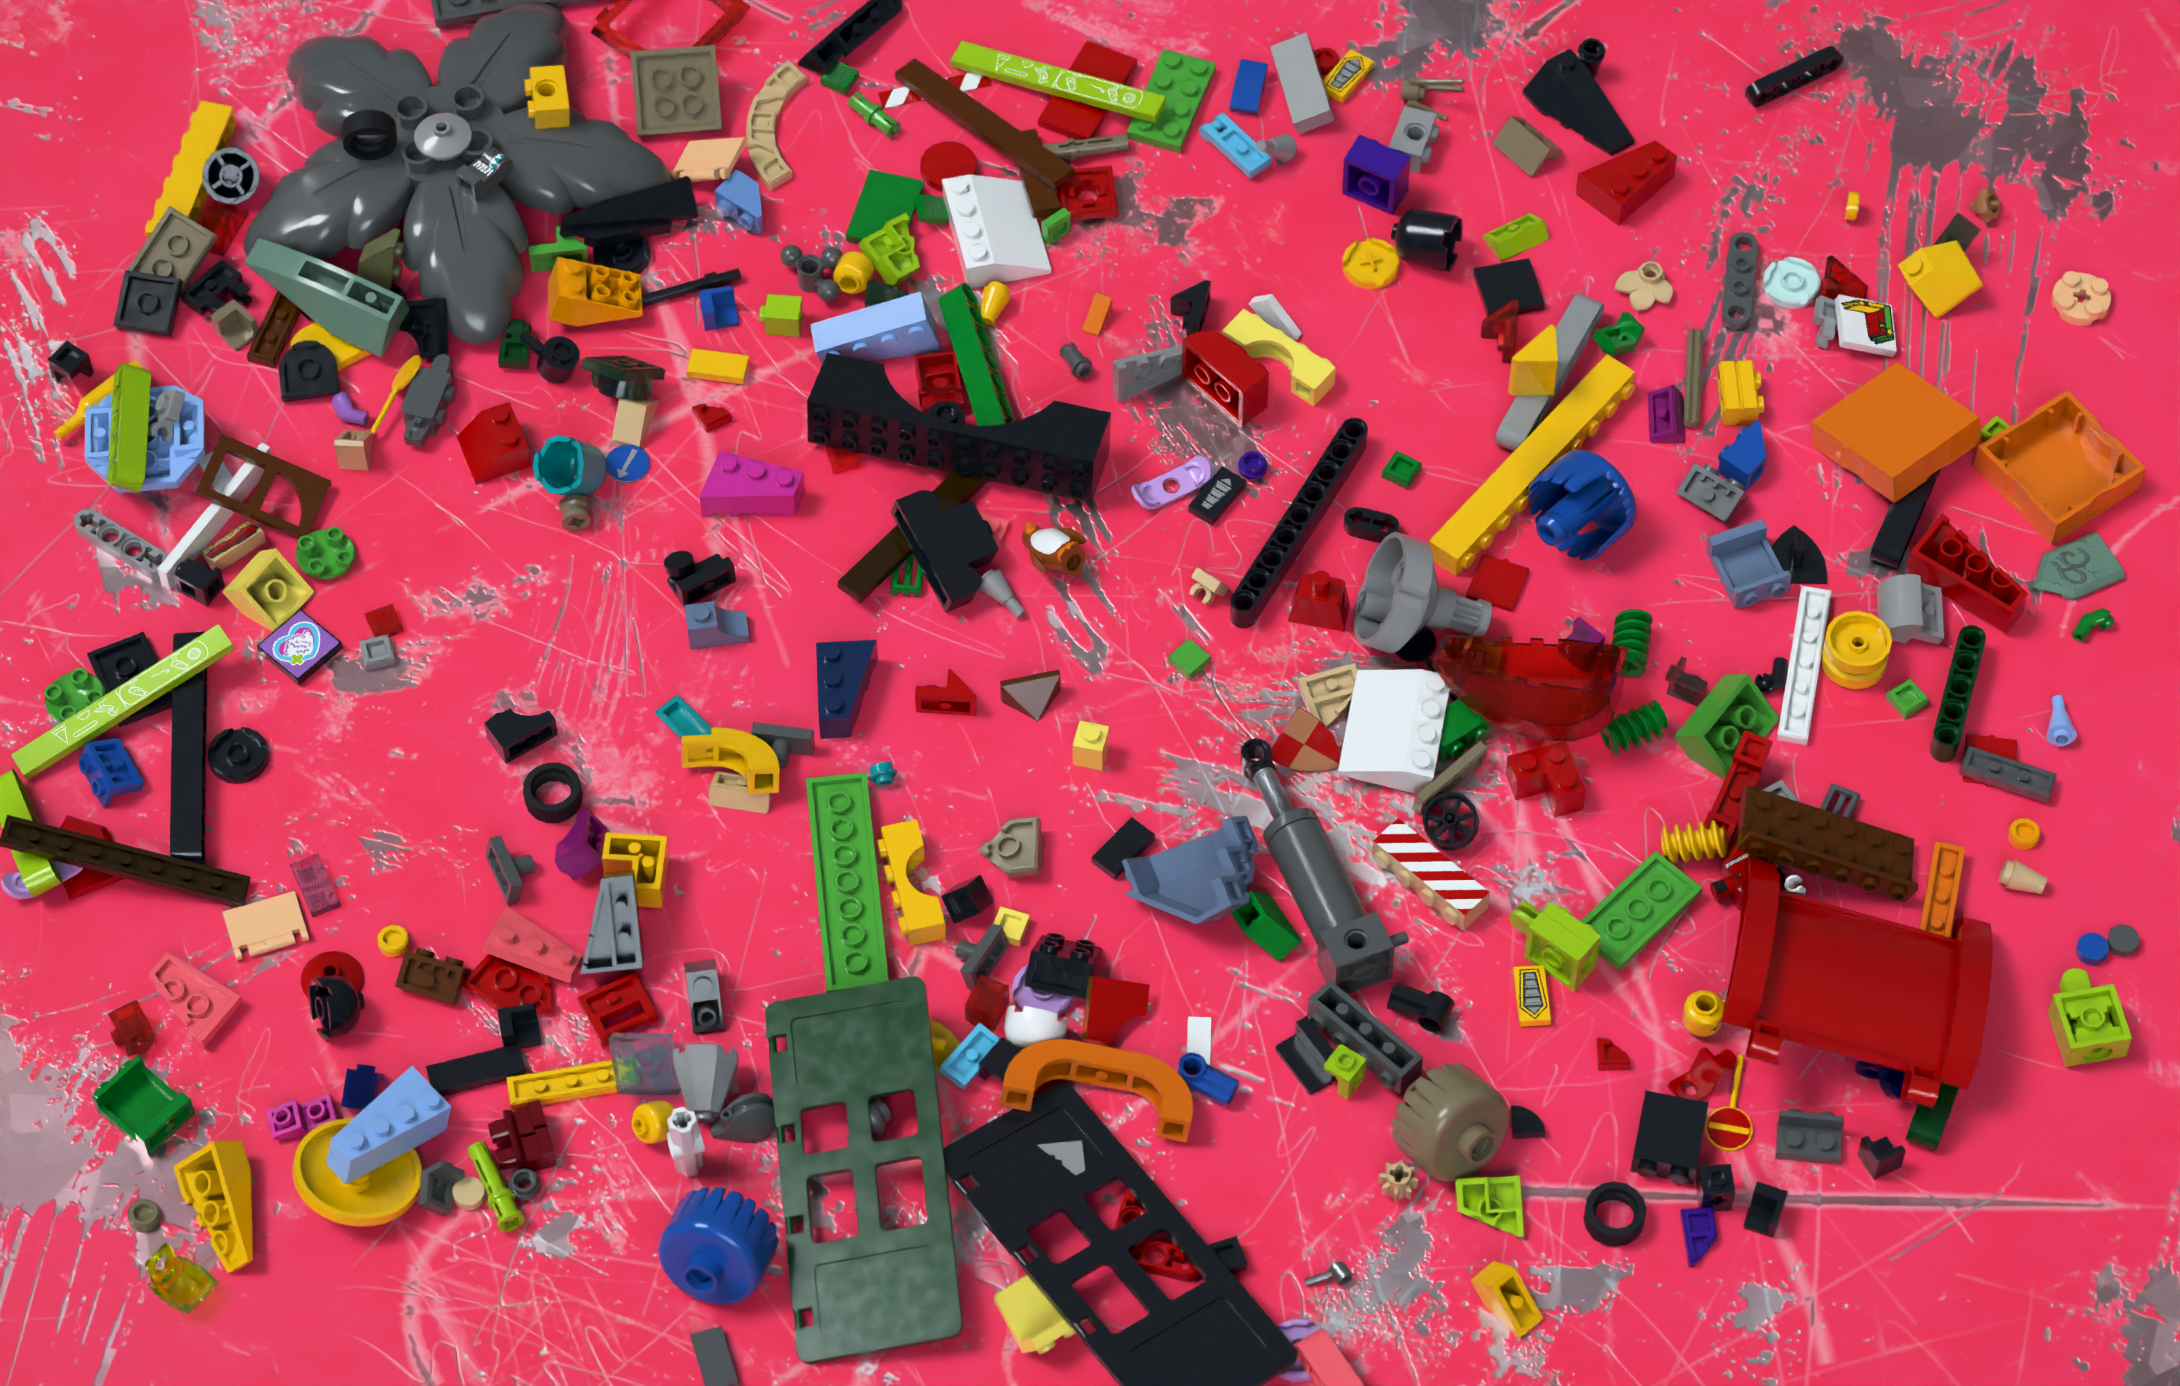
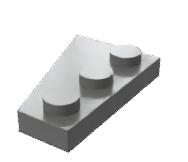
M1182 345L1114 360L1113 396L1117 402L1121 403L1181 375Z

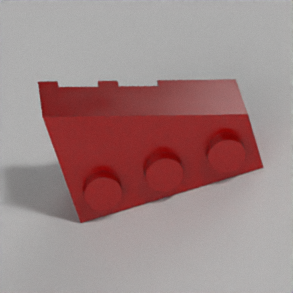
M1656 140L1578 173L1575 195L1619 226L1674 177L1677 155Z

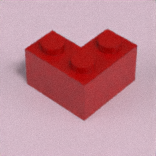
M1566 741L1507 757L1505 775L1515 800L1545 793L1554 818L1584 809L1586 790Z

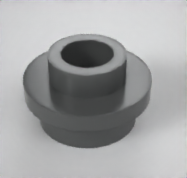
M520 1169L511 1176L508 1186L514 1192L516 1199L529 1200L539 1193L541 1182L535 1172L529 1169ZM524 1183L530 1184L528 1188H519Z

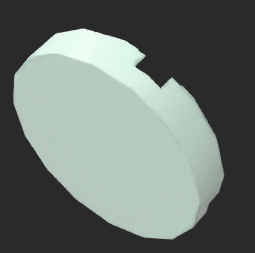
M1786 257L1783 261L1777 262L1776 260L1765 270L1762 286L1765 295L1771 302L1783 308L1797 309L1813 303L1819 294L1821 279L1820 275L1818 276L1816 273V268L1811 263L1800 258Z

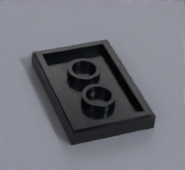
M144 632L87 653L96 677L104 686L105 695L157 663ZM171 691L118 723V727L121 728L172 708Z

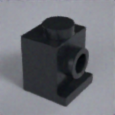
M189 558L178 565L174 574L178 592L206 607L225 586L221 569L215 567L212 570L205 563H197Z

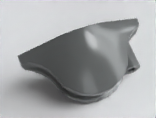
M764 1093L745 1094L736 1098L726 1109L720 1112V1118L711 1126L710 1131L713 1139L748 1142L766 1137L776 1129L773 1099Z

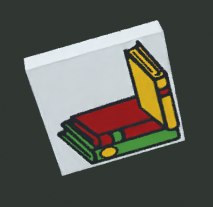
M1839 294L1835 299L1840 347L1893 357L1897 352L1892 305Z

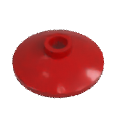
M339 951L324 952L315 956L305 965L301 974L302 991L308 999L309 986L315 985L311 981L312 978L336 972L334 975L348 979L355 986L356 991L361 990L364 979L359 962L351 955Z

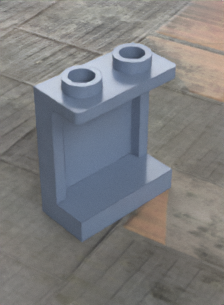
M1763 518L1707 537L1706 554L1734 609L1743 606L1750 607L1760 600L1769 597H1779L1790 591L1791 574L1789 570L1783 571L1766 538L1767 526Z

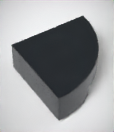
M1510 1106L1513 1139L1545 1137L1544 1125L1534 1112L1521 1106Z

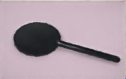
M1424 626L1399 651L1395 652L1401 659L1409 662L1424 660L1432 672L1440 673L1429 658L1436 649V637L1427 626ZM1450 686L1449 695L1453 700H1457L1458 696Z

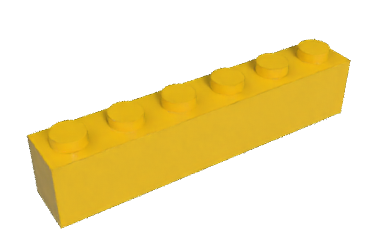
M200 101L197 111L192 112L188 133L185 132L182 136L179 155L176 154L173 158L172 172L170 176L165 178L162 196L155 202L153 218L146 224V237L149 238L169 206L196 223L198 222L209 194L203 184L202 169L207 158L213 152L229 145L237 125L233 106Z

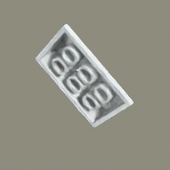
M971 174L942 179L943 201L949 217L948 221L965 283L971 289L988 286L991 281L1004 283L1051 274V267L1037 218L1032 216L1021 181Z
M1424 669L1357 670L1337 775L1418 794L1431 783L1435 772L1452 676Z

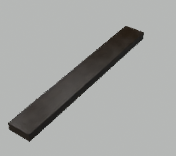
M955 471L952 472L932 491L940 503L938 512L941 513L967 502L988 481L983 477L970 474L963 476ZM898 525L838 580V588L859 603L869 596L913 554Z
M10 815L6 817L0 837V847L236 907L243 906L251 879L250 876Z

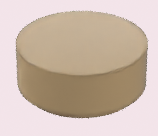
M465 1177L457 1181L452 1190L455 1204L463 1210L477 1209L483 1204L486 1197L483 1183L475 1177Z

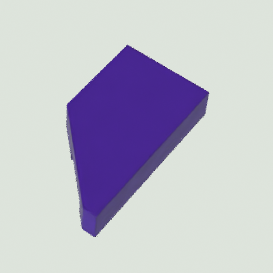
M1713 1207L1681 1209L1680 1211L1689 1268H1693L1717 1241L1718 1235Z

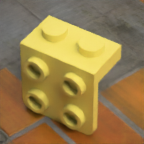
M1028 1275L1023 1276L997 1292L994 1296V1301L1022 1353L1037 1351L1038 1354H1042L1055 1347L1054 1340L1063 1335L1064 1338H1068L1077 1333L1067 1324Z

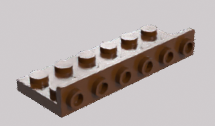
M1748 785L1742 790L1737 838L1738 850L1748 852L1755 857H1764L1776 861L1780 865L1804 870L1808 874L1827 877L1837 883L1849 884L1861 888L1865 892H1874L1889 897L1893 901L1906 902L1918 890V883L1912 881L1915 839Z

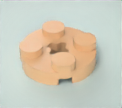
M2068 271L2064 273L2063 278L2057 281L2051 297L2053 309L2056 308L2060 313L2059 317L2067 323L2077 326L2091 325L2092 321L2099 318L2100 320L2103 319L2109 310L2111 294L2108 290V282L2103 278H2097L2087 273ZM2075 296H2083L2086 299L2081 303L2078 302V298Z

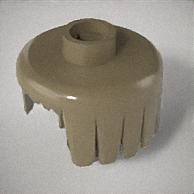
M1446 1063L1440 1066L1442 1070L1433 1068L1426 1072V1075L1432 1082L1419 1077L1406 1089L1404 1103H1398L1395 1108L1396 1115L1402 1121L1393 1117L1392 1127L1394 1130H1392V1137L1398 1149L1428 1175L1439 1181L1454 1182L1455 1179H1465L1475 1174L1494 1157L1506 1137L1510 1115L1505 1098L1471 1068L1461 1063H1453L1452 1065Z

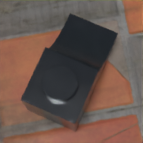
M509 708L502 713L494 714L488 721L484 722L487 739L505 764L558 735L556 720L550 711L539 715L525 716L516 714Z

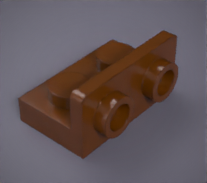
M418 947L416 953L405 951L395 987L456 1005L465 975L469 976L471 972L470 969L463 968L464 961L446 956L445 962L434 959L435 952Z

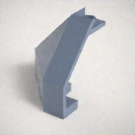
M1247 816L1229 817L1221 822L1223 827L1219 830L1157 854L1122 860L1126 879L1133 888V890L1124 895L1194 924L1213 923L1249 903L1250 894L1246 892L1247 884L1252 882L1255 867L1251 859L1258 848L1257 839Z

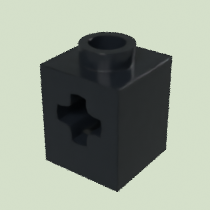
M1731 1164L1699 1166L1696 1179L1699 1208L1713 1207V1211L1732 1210L1735 1186Z

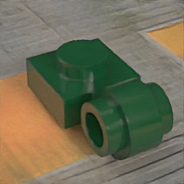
M513 319L512 322H509L506 328V338H501L498 358L499 368H529L531 349L521 342L520 338L526 331L532 334L531 323H526L525 320Z

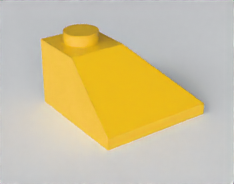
M1957 240L1920 248L1898 264L1912 290L1936 319L1984 286Z

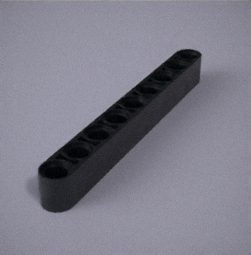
M1349 418L1343 422L1236 588L1230 600V620L1236 627L1243 629L1255 624L1365 452L1368 427L1362 419Z
M205 631L174 633L173 652L199 637ZM207 668L172 689L170 856L203 865L205 863Z

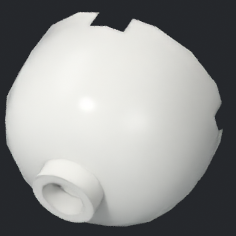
M1015 1006L1007 1007L1004 1025L1006 1038L1019 1049L1023 1050L1032 1044L1045 1040L1065 1038L1069 1023L1067 1018L1060 1022L1057 1020L1058 1014L1047 1010L1023 1006L1022 1012H1014Z

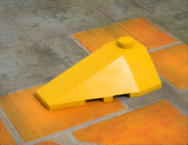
M242 1140L213 1141L173 1167L183 1199L186 1204H192L197 1212L196 1221L199 1226L206 1227L211 1236L210 1244L227 1273H233L253 1261L251 1169Z

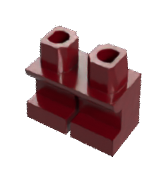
M539 1099L528 1102V1108L515 1112L503 1110V1119L488 1124L493 1144L510 1140L511 1146L495 1150L500 1170L517 1167L518 1170L529 1169L535 1171L557 1165Z

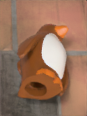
M1030 521L1025 523L1022 542L1029 549L1032 564L1039 572L1044 574L1047 573L1046 569L1054 573L1063 572L1074 577L1081 575L1085 554L1080 544L1086 542L1083 535L1070 528L1041 529Z

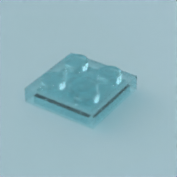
M611 1034L609 1045L618 1095H678L680 1093L681 1087L673 1063V1049L675 1048L672 1034Z

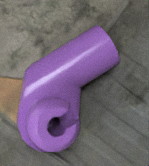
M340 392L333 396L332 406L341 421L363 426L367 425L369 412L354 409L348 393Z

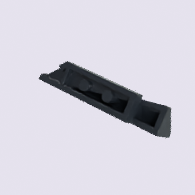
M869 0L813 47L797 64L812 71L827 74L842 55L847 57L902 10V1Z
M688 176L566 215L562 218L559 235L562 238L569 236L583 238L584 245L596 248L671 232V221L697 219L698 217L691 180Z

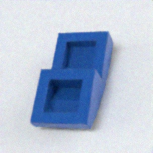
M1240 60L1229 106L1230 111L1258 115L1269 66L1268 63Z

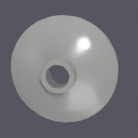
M438 113L425 118L417 126L414 133L415 145L419 152L434 160H449L461 155L467 150L472 140V131L468 122L452 113Z

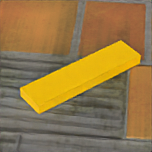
M632 1056L506 1077L511 1110L527 1108L528 1102L538 1099L541 1105L637 1089Z

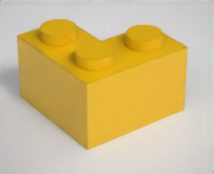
M606 832L602 854L604 873L634 870L638 907L663 908L670 858L667 836Z

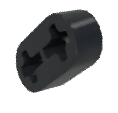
M1353 507L1347 510L1344 515V530L1350 536L1381 543L1389 534L1399 532V522L1397 518L1387 513L1362 507ZM1356 519L1361 520V522H1359L1358 525L1353 524V522H1355ZM1384 526L1390 527L1387 532L1381 531Z

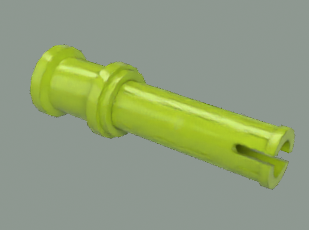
M479 1141L472 1144L467 1149V1152L487 1191V1205L496 1214L498 1229L501 1232H510L519 1228L525 1222V1215L522 1211L518 1210L514 1202V1192L504 1184L486 1142L482 1143Z

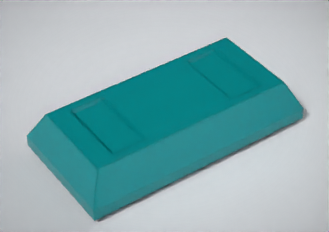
M678 695L654 712L680 739L681 736L711 735V726Z

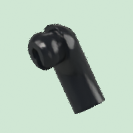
M1782 657L1775 658L1771 674L1763 673V677L1760 674L1756 676L1755 684L1761 693L1769 694L1785 685L1788 669L1787 659Z

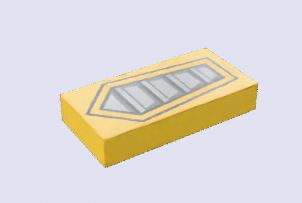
M1350 49L1324 79L1328 96L1343 103L1374 68V61Z
M1544 965L1513 967L1512 974L1519 1027L1550 1025L1551 1016Z

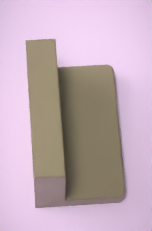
M1510 116L1493 141V145L1530 176L1536 175L1546 159L1557 160L1563 150L1521 117Z

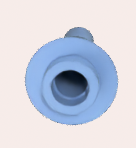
M2055 695L2052 697L2053 712L2046 738L2051 744L2066 746L2077 738V732L2065 710L2064 697L2062 695Z

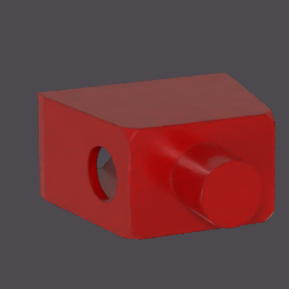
M1322 570L1316 571L1314 574L1303 573L1293 597L1288 622L1344 632L1350 608L1345 581L1330 577L1326 571Z

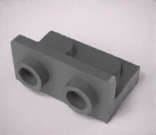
M1694 463L1676 491V494L1728 524L1742 501L1746 502L1748 499L1747 494L1743 491L1745 486L1732 478L1725 481L1718 476L1720 472L1706 463L1703 467Z
M1799 1109L1780 1111L1776 1131L1775 1159L1839 1165L1844 1117L1830 1112H1821L1819 1114L1805 1113Z

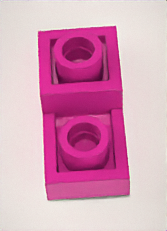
M330 1094L303 1104L293 1100L266 1110L274 1140L306 1136L319 1125L339 1119L334 1098Z

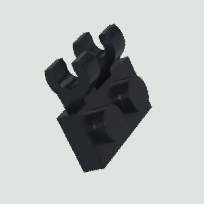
M220 260L180 294L182 302L201 316L207 311L213 314L226 305L221 299L228 293L243 307L252 300V297L246 294L249 288L242 283V274L223 260Z

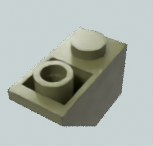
M393 229L364 245L358 262L357 276L391 291L394 280L399 281L402 272V264L398 263V259L402 258L404 242H400V229Z

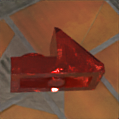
M1519 300L1510 301L1482 321L1481 338L1498 339L1497 351L1503 352L1502 363L1511 364L1512 357L1515 356Z

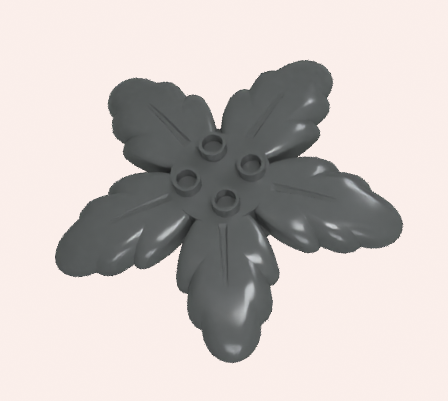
M524 2L499 13L481 16L474 24L467 38H456L444 47L438 66L437 85H432L425 66L413 52L407 49L393 48L388 51L369 35L353 37L317 36L301 43L291 52L286 63V73L291 83L297 87L296 96L298 103L316 113V126L341 139L319 147L306 159L304 167L296 169L280 179L271 193L270 200L250 224L244 240V251L246 257H248L257 239L260 238L323 261L332 257L346 246L352 249L364 248L365 244L389 232L405 217L403 261L408 269L418 271L419 288L423 299L446 298L448 330L464 342L484 344L495 340L506 330L513 311L512 299L520 292L524 282L523 268L518 254L523 253L527 249L528 235L512 198L541 211L553 214H567L573 211L575 207L587 209L672 181V176L661 158L643 145L630 139L627 133L610 121L587 119L582 112L570 108V127L535 129L534 118H528L527 101H531V96H525L524 79H529V67L565 65L569 58V51L565 43L570 30L569 22L559 9L549 4ZM372 109L387 113L395 120L397 146L390 155L379 160L367 161L356 159L350 156L343 148L341 126L344 119L350 114L360 110ZM452 113L468 122L472 131V140L464 153L449 160H434L419 152L415 145L414 133L420 122L431 115ZM363 132L356 136L368 139L382 136L383 134L378 132ZM494 147L513 162V167L503 181L476 202L459 189L456 170L464 164L466 166L471 165L474 161L480 159L486 150Z

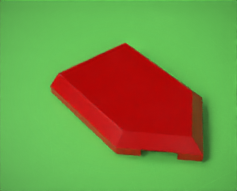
M69 815L66 816L60 827L61 829L112 841L107 827ZM83 868L80 873L62 883L69 899L72 900L125 878Z
M490 954L482 960L462 984L464 989L496 1010L534 1003L537 1015L554 1013L550 976Z

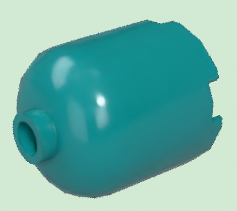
M557 435L548 438L540 452H536L534 455L533 471L535 479L540 481L548 493L568 496L592 494L601 487L606 476L607 466L603 453L598 447L587 441Z

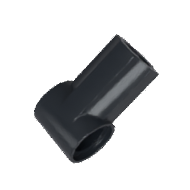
M1397 982L1391 991L1387 1009L1417 1020V1023L1429 1032L1440 1033L1443 1031L1455 1003L1451 997L1442 992L1432 991L1427 994Z

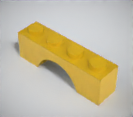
M917 819L882 826V839L877 840L880 858L886 857L888 865H884V873L887 884L893 883L895 891H891V899L894 910L900 909L902 917L897 918L901 936L907 935L909 946L945 939V920L939 898L919 892L908 880L912 870L925 861L924 843Z

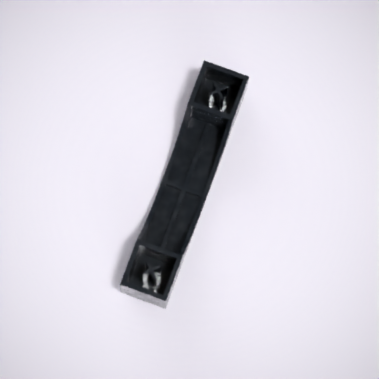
M828 352L807 400V442L950 473L955 471L963 476L968 474L975 475L991 482L1092 503L1109 455L1111 412L1053 401L1038 413L1011 423L992 426H971L951 423L929 416L905 401L889 382L884 364Z

